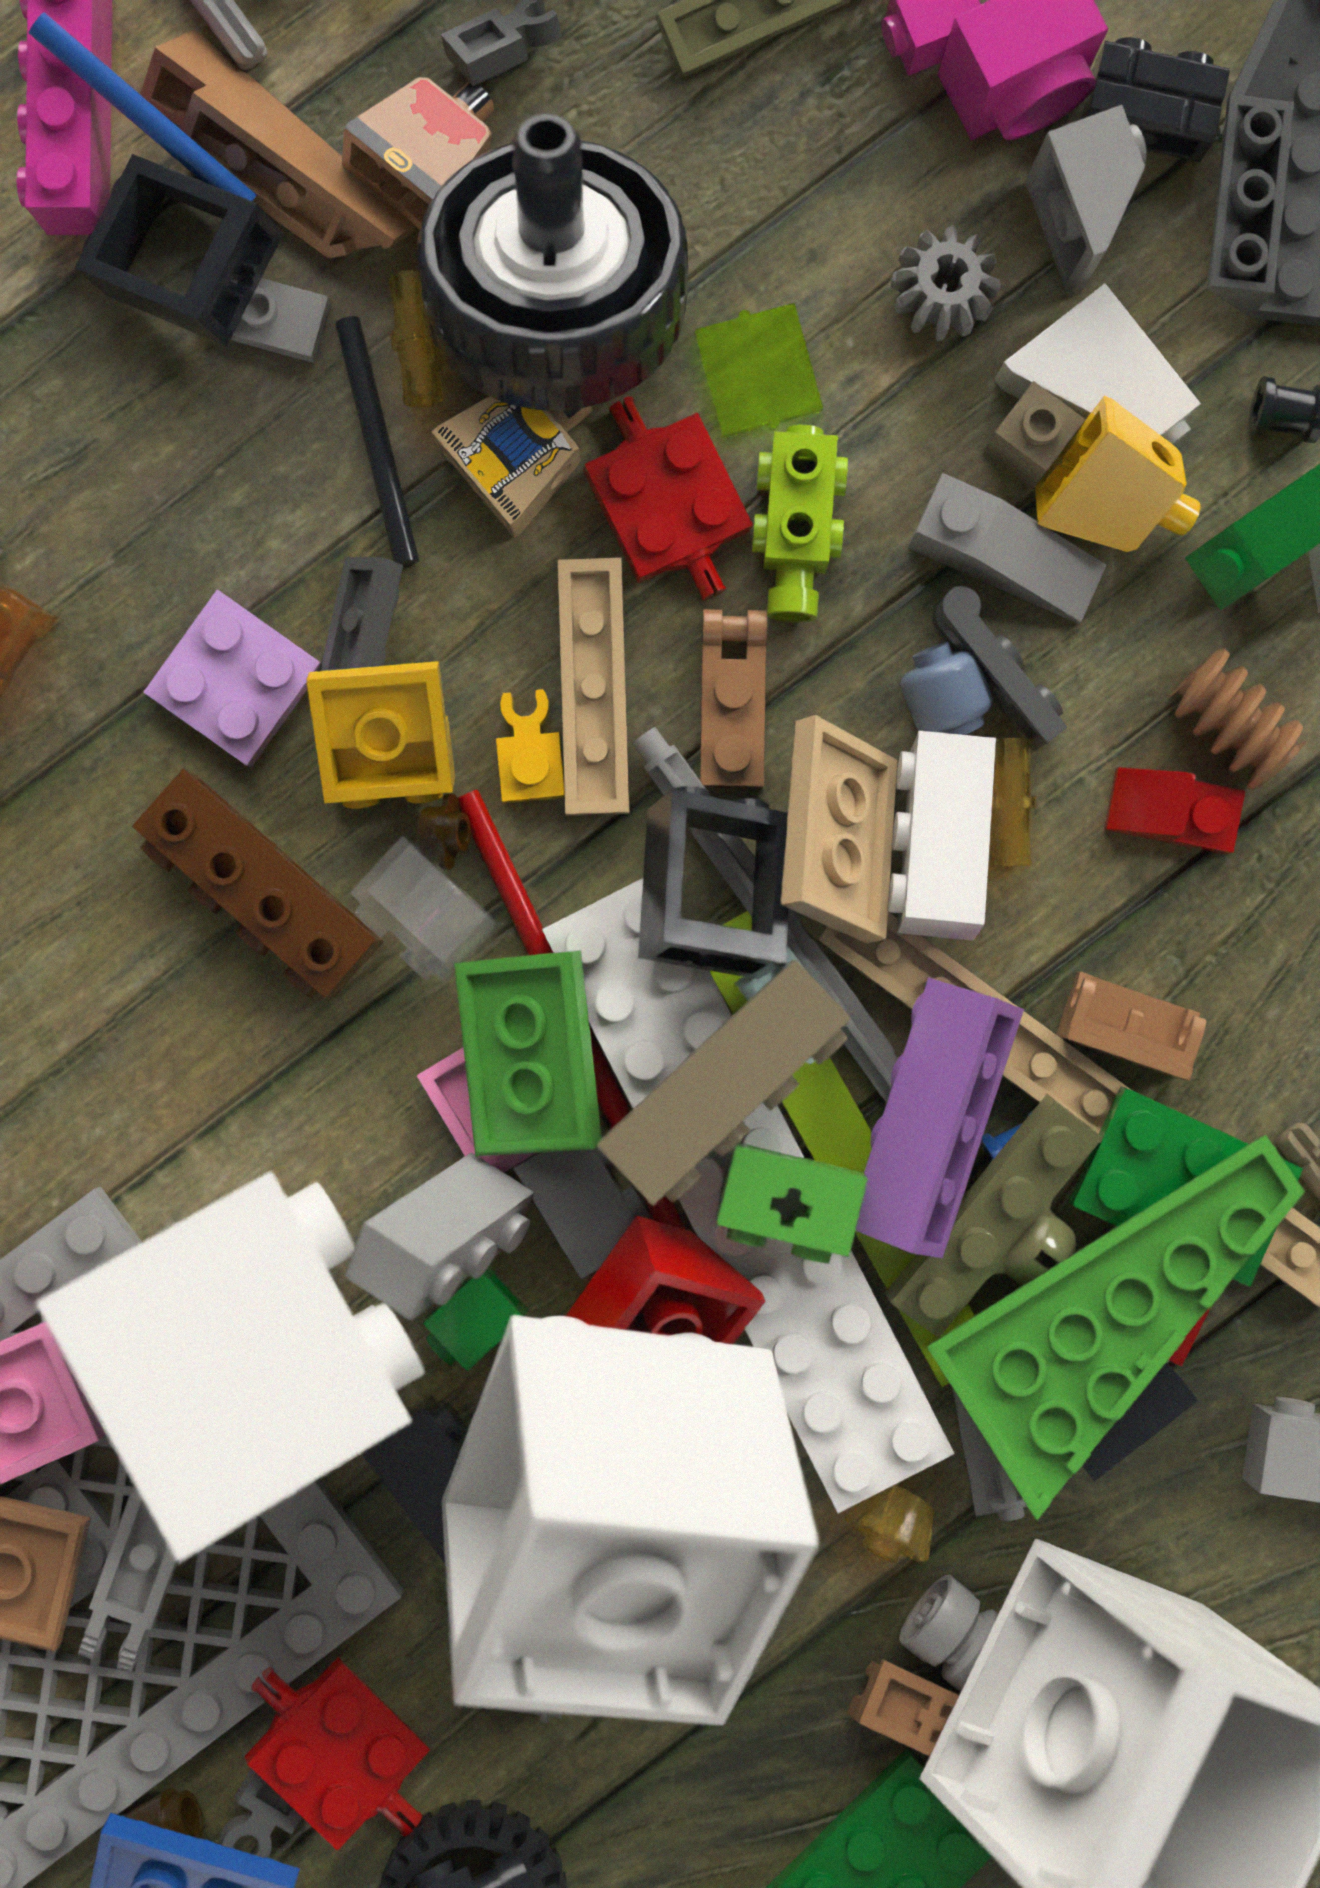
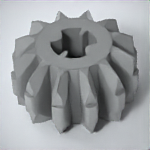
M954 225L946 228L941 243L930 231L926 230L919 236L918 249L908 246L904 247L898 259L903 269L894 271L891 278V287L902 293L896 299L894 305L897 313L916 312L910 326L913 333L921 331L926 322L934 324L933 334L937 341L945 339L950 324L958 334L964 337L971 333L973 319L987 320L993 309L988 299L997 296L1001 285L999 279L988 275L997 263L995 254L976 256L975 253L981 242L978 234L969 237L965 245L957 242L958 234ZM937 276H945L944 285L941 290L934 284ZM949 279H952L957 284L954 292H946Z

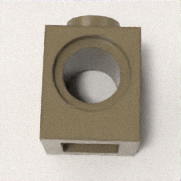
M1033 381L994 432L983 452L1034 489L1085 419Z

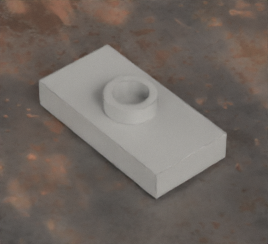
M261 278L230 340L315 363L332 303L328 296Z

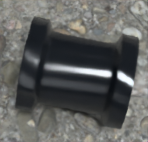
M1263 376L1259 380L1253 395L1249 414V432L1256 435H1262L1266 430L1301 435L1302 440L1306 443H1316L1320 437V385H1315L1312 390L1276 385L1275 378Z

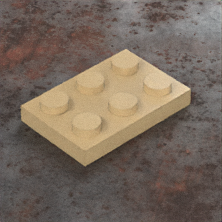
M817 715L797 720L795 724L781 905L864 943L885 940L898 760Z

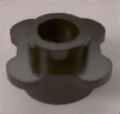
M445 794L442 806L425 807L418 820L417 837L420 850L426 857H439V865L443 870H452L454 868L456 855L459 851H465L468 848L471 839L470 820L467 814L459 813V802L455 794Z

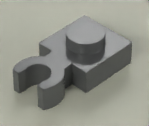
M523 0L517 4L512 13L503 16L495 8L440 35L447 58L468 82L475 86L483 81H491L503 76L508 69L528 60L526 48L549 45L557 41L562 36L557 13L554 10L546 13L543 0Z
M251 1768L234 1795L237 1803L247 1808L244 1815L231 1819L224 1826L219 1837V1845L233 1848L237 1839L250 1835L256 1838V1844L250 1851V1854L269 1858L272 1846L270 1834L274 1827L278 1826L292 1834L302 1817Z

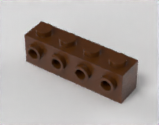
M184 768L132 825L146 839L140 846V849L150 859L168 872L176 865L194 881L187 889L194 898L215 914L222 908L229 912L241 923L235 933L262 956H265L270 950L273 951L289 966L283 973L284 977L311 999L317 992L324 998H335L384 942L380 936L205 781Z

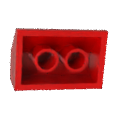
M636 1216L565 1317L575 1318L588 1326L662 1336L693 1333L705 1336L716 1343L733 1345L766 1301L763 1293L692 1231Z

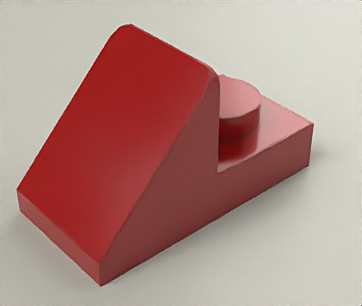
M1118 767L1115 770L1104 830L1226 855L1234 853L1246 791L1195 781V774L1189 772Z

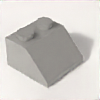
M1122 105L1047 132L1025 181L1068 298L1081 294L1106 253L1145 168L1144 163L1147 159V151L1143 135L1137 125H1129Z

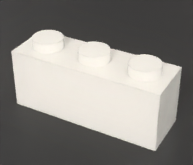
M918 731L911 751H901L897 770V789L907 790L906 813L896 812L892 849L903 851L901 874L892 873L888 902V912L898 913L897 933L974 941L984 926L996 738Z

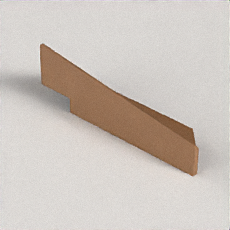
M192 30L155 47L140 95L169 120L180 125L184 133L257 195L253 202L257 203L265 213L329 259L345 256L358 249L382 245L383 249L390 248L413 232L414 224L342 166V156L249 74L240 69L233 60L202 33Z

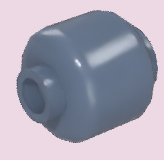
M944 642L912 656L916 667L905 673L900 685L918 731L965 735L986 724L983 715L992 707L993 697L981 665L970 651L959 650L952 652L949 643Z

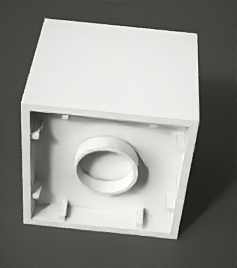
M271 1171L36 1302L178 1562L411 1421L395 1392L424 1375L423 1367L401 1325L385 1303H381L376 1307L371 1305L354 1316L349 1311L328 1270L352 1257L355 1246L336 1209L317 1182L286 1198Z
M511 1316L442 1499L455 1705L724 1725L818 1546L771 1350L716 1343L705 1336L693 1333L662 1336L588 1326L575 1318L564 1316L544 1319Z
M1035 1538L919 1779L1023 1888H1304L1320 1855V1689L1205 1605Z

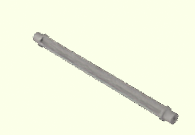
M656 727L650 729L632 743L647 763L644 766L645 770L663 795L681 786H696L706 789L675 745L669 747ZM689 827L694 838L752 916L755 856L741 837ZM789 909L788 947L805 970L851 1017V1020L841 1028L848 1037L843 1044L887 1103L892 1089L891 1073L898 1059L894 1053V1048L816 940L811 938L802 926V921L795 911Z

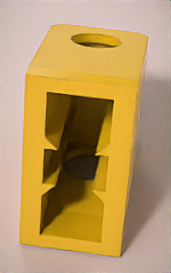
M1105 395L1035 486L1037 521L1039 525L1125 552L1136 550L1156 525L1179 536L1187 534L1199 516L1200 502L1183 494L1186 487V478L1182 454L1177 447Z

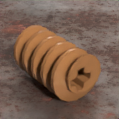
M1224 647L1207 656L1174 688L1167 698L1178 693L1182 696L1174 713L1177 719L1196 711L1201 715L1192 731L1196 737L1213 729L1219 733L1210 750L1214 755L1231 747L1237 751L1228 768L1232 773L1249 765L1255 768L1246 786L1252 791L1265 784L1280 772L1304 747L1306 740L1296 744L1303 730V725L1299 720H1291L1277 726L1285 710L1280 702H1273L1259 709L1266 694V688L1262 684H1256L1245 690H1240L1248 675V671L1243 665L1225 673L1222 672L1230 656L1229 651Z

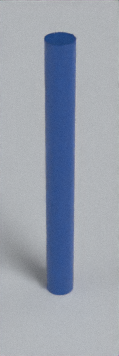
M43 12L36 19L28 32L34 39L199 180L253 202L257 195L50 16Z

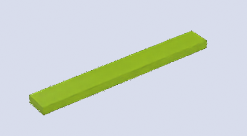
M746 911L721 926L752 931V917ZM709 971L731 1013H736L747 1002L734 984L742 976ZM828 1057L820 1065L816 1061L812 1064L805 1062L792 1074L799 1082V1085L782 1101L783 1106L814 1161L859 1171L864 1174L872 1150L870 1143L871 1129L831 1058ZM855 1231L858 1240L887 1290L916 1254ZM968 1303L940 1337L975 1316ZM898 1309L940 1386H946L949 1384V1381L927 1348L938 1337Z

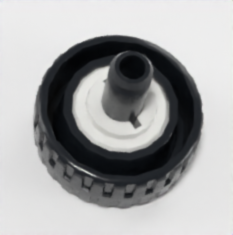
M549 114L537 115L528 119L515 133L512 143L481 154L457 170L439 188L433 200L427 206L422 218V228L418 234L417 257L420 292L428 330L434 345L439 348L440 355L461 379L475 389L504 403L523 408L545 411L581 409L610 401L627 393L650 377L671 353L672 346L680 335L686 311L688 290V242L686 229L682 224L681 212L676 202L668 193L667 188L647 168L631 157L604 145L581 140L580 135L573 126L559 116Z

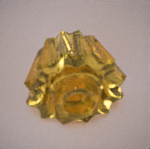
M893 1485L859 1502L845 1515V1521L850 1524V1527L859 1531L865 1537L861 1546L872 1554L894 1564L897 1563L900 1555L917 1562L929 1560L935 1510L931 1508L930 1504L923 1501L922 1498L913 1495L908 1490Z

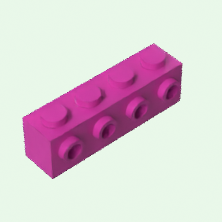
M19 0L22 14L27 19V41H20L18 63L22 79L27 82L26 104H20L17 111L20 139L26 145V167H19L17 171L18 198L22 207L29 211L47 235H90L110 199L111 103L28 32L36 19L45 12L112 70V0Z

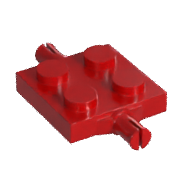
M632 396L623 398L622 404L620 400L609 407V411L612 413L625 440L614 451L585 463L583 472L637 583L639 584L664 571L688 568L702 596V601L711 599L713 594L715 597L727 588L723 585L710 557L721 545L750 532L753 523L698 412L666 427L647 429Z
M339 1657L316 1681L300 1688L297 1692L272 1667L265 1669L262 1675L265 1681L277 1693L259 1676L253 1682L251 1689L258 1693L277 1713L266 1734L244 1756L247 1765L337 1851L366 1820L377 1815L378 1812L402 1836L409 1835L413 1830L398 1811L415 1827L419 1825L422 1813L417 1811L398 1791L404 1778L430 1751L426 1742Z

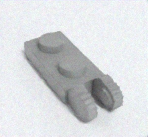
M136 1484L132 1488L90 1603L89 1609L93 1610L78 1652L81 1656L90 1659L94 1658L103 1646L111 1617L131 1623L128 1636L124 1639L120 1648L117 1665L118 1669L130 1673L139 1658L149 1630L156 1623L178 1563L176 1556Z

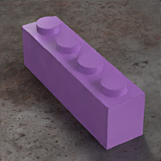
M928 978L924 992L917 998L912 1009V1028L904 1053L897 1059L891 1073L892 1089L884 1114L879 1118L872 1130L870 1140L872 1150L864 1171V1175L868 1180L855 1231L913 1254L943 1258L1024 1009L991 996Z

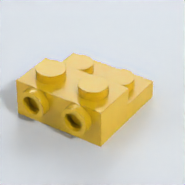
M439 661L309 672L306 682L324 803L342 802V805L346 808L359 809L373 806L383 798L405 797L406 801L411 803H427L440 799L443 793H453L455 769L448 716L445 715Z

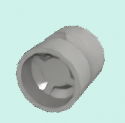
M944 1575L934 1582L914 1605L903 1624L899 1640L905 1648L921 1661L929 1662L933 1666L943 1663V1678L961 1692L999 1614L993 1609L979 1613L980 1601L975 1598L974 1594L953 1576Z

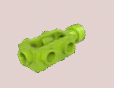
M812 425L789 426L786 432L774 431L772 452H759L756 490L769 491L767 514H755L752 552L764 553V570H776L775 587L768 590L767 617L782 622L805 623L817 620L819 592L813 589L814 573L826 574L829 558H841L844 520L832 519L834 496H845L848 458L836 457L838 436L824 435L823 429ZM792 461H812L815 463L816 468L810 473L802 474L793 468ZM790 521H807L811 526V532L807 536L796 537L789 532L787 525Z

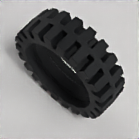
M467 1800L465 1807L462 1809H457L455 1802L441 1806L438 1815L434 1817L431 1812H428L422 1816L419 1825L414 1827L409 1835L401 1836L384 1868L379 1888H412L414 1877L419 1875L428 1861L449 1849L470 1846L492 1850L503 1855L519 1848L536 1888H568L566 1872H562V1859L557 1848L551 1849L549 1847V1836L540 1826L535 1831L530 1827V1817L519 1810L512 1817L506 1814L507 1805L494 1801L491 1809L481 1808V1800Z

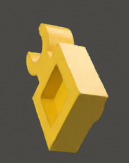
M543 689L536 690L537 707L529 716L516 714L513 709L514 702L511 693L502 694L500 702L501 712L506 722L514 730V737L496 738L501 797L504 804L565 798L559 732L545 734L541 732V726L546 722L550 711L549 701Z

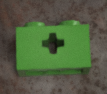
M738 1142L731 1150L715 1216L717 1225L728 1227L726 1238L732 1241L755 1247H765L766 1239L769 1237L793 1243L792 1255L829 1264L832 1253L849 1257L868 1178L859 1171ZM789 1188H796L798 1198L806 1205L805 1212L793 1211L789 1221H782L779 1210L771 1204L772 1197L785 1198Z

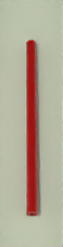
M473 790L458 798L459 809L461 813L467 814L470 820L472 837L528 955L554 953L542 930L544 929L479 790ZM589 1025L597 1101L610 1129H612L630 1110ZM665 1195L654 1205L643 1196L653 1220L686 1230L674 1203Z

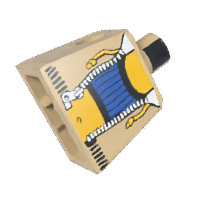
M489 396L440 424L432 431L438 449L510 534L516 538L580 463L579 447L567 432L592 412V408L589 406L574 410H534L504 403Z

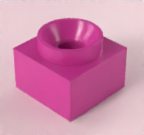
M989 0L955 17L938 71V77L970 140L972 141L996 128H999L1003 138L1006 140L1023 138L1053 124L1075 109L1090 95L1096 86V80L1090 68L1105 38L1108 27L1094 0Z

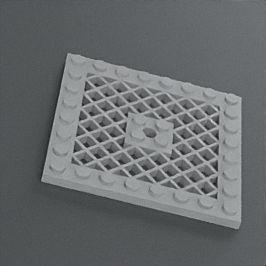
M101 1186L90 1191L0 1260V1341L24 1331V1329L18 1328L40 1312L36 1302L143 1243ZM104 1431L105 1437L91 1444L115 1448L107 1431ZM91 1445L75 1451L73 1466L64 1456L50 1462L45 1467L41 1466L11 1479L24 1481V1483L5 1496L91 1517L66 1622L68 1626L87 1628L93 1611L72 1609L71 1607L96 1589L128 1498L135 1484L131 1480V1475L121 1457L119 1458L117 1478L87 1474ZM320 1477L250 1518L247 1522L245 1541L217 1538L197 1550L194 1580L172 1577L167 1593L191 1596L188 1624L156 1620V1623L147 1634L139 1658L131 1673L117 1668L119 1660L106 1659L109 1632L128 1634L132 1625L114 1617L110 1618L103 1646L93 1659L81 1655L61 1653L63 1638L61 1645L56 1651L17 1647V1642L2 1639V1644H0V1763L2 1755L31 1759L27 1785L0 1781V1888H22L102 1827L110 1813L119 1814L263 1704L265 1700L251 1689L253 1682L258 1676L277 1693L265 1681L262 1675L265 1669L272 1667L289 1684L402 1597L404 1593L402 1586ZM92 1491L114 1494L111 1516ZM261 1518L282 1546L258 1543ZM211 1553L242 1557L239 1586L207 1582ZM255 1559L287 1563L283 1592L251 1588ZM300 1569L310 1583L296 1593ZM205 1598L236 1602L232 1630L201 1626ZM249 1604L276 1608L245 1632ZM154 1637L185 1642L181 1669L150 1665ZM198 1643L225 1647L195 1670ZM15 1664L44 1668L40 1695L11 1691ZM59 1670L89 1674L85 1701L55 1697ZM103 1677L134 1681L130 1708L100 1704ZM147 1683L174 1686L144 1709ZM8 1710L37 1713L34 1740L4 1736ZM52 1716L82 1720L79 1746L49 1742ZM97 1722L123 1725L93 1748ZM46 1761L72 1764L43 1786ZM6 1802L19 1803V1805L11 1810Z

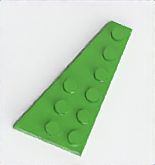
M1266 1135L1256 1139L927 1346L1036 1520L1040 1518L1052 1503V1499L1070 1477L1084 1464L1091 1455L1092 1450L1114 1423L1123 1416L1184 1341L1185 1336L1206 1310H1209L1224 1292V1288L1250 1256L1255 1254L1303 1195L1304 1190Z

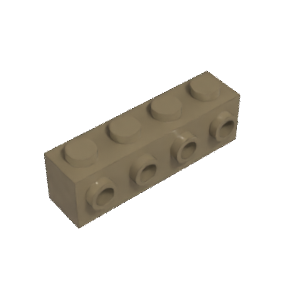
M796 959L791 960L600 1139L597 1147L652 1205L664 1195L672 1203L675 1202L701 1177V1174L694 1166L713 1149L721 1157L724 1156L750 1131V1128L743 1122L745 1118L761 1103L770 1111L774 1109L799 1085V1082L792 1076L796 1070L810 1057L820 1065L847 1040L848 1037L841 1028L851 1020V1017Z

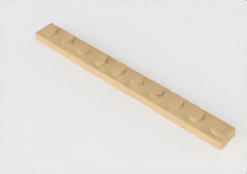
M889 912L885 940L864 943L829 926H826L816 940L911 1010L917 998L924 992L928 978L991 996L1016 1006L922 936L897 933L898 919ZM1023 1011L1002 1077L1038 1103L1041 1102L1046 1094L1050 1095L1099 1134L1120 1086L1128 1087ZM1291 1208L1278 1224L1260 1266L1320 1309V1227L1294 1208Z

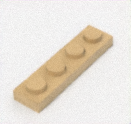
M621 558L558 560L566 816L629 814Z

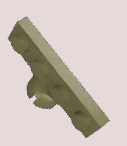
M682 0L658 11L655 19L678 74L683 79L854 0Z
M1046 1094L962 1197L943 1258L916 1254L885 1292L890 1303L939 1338L985 1281L995 1273L1006 1274L1023 1286L1049 1270L1041 1264L1043 1258L1039 1255L1041 1250L1059 1263L1073 1255L1076 1246L1075 1233L1067 1223L1051 1212L1050 1206L1053 1198L1103 1138L1050 1095Z

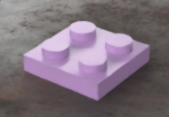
M217 589L147 686L144 693L242 763L252 768L307 691L306 679L309 672L320 671L322 663Z

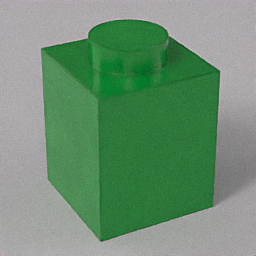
M488 1267L480 1277L474 1279L470 1276L455 1290L446 1303L439 1305L430 1313L423 1323L431 1332L426 1336V1340L433 1351L445 1363L452 1366L458 1361L468 1371L503 1339L511 1316L525 1317L528 1308L500 1277Z

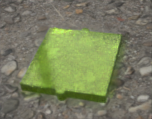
M795 303L750 314L748 310H741L738 318L695 329L696 341L723 438L766 426L769 430L775 431L781 422L823 411V404Z

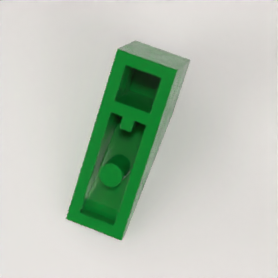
M1320 464L1185 557L1220 611L1320 544Z

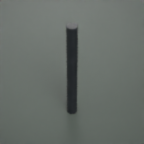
M357 316L344 317L337 320L335 325L393 560L396 563L402 564L403 567L411 566L420 560L361 321Z

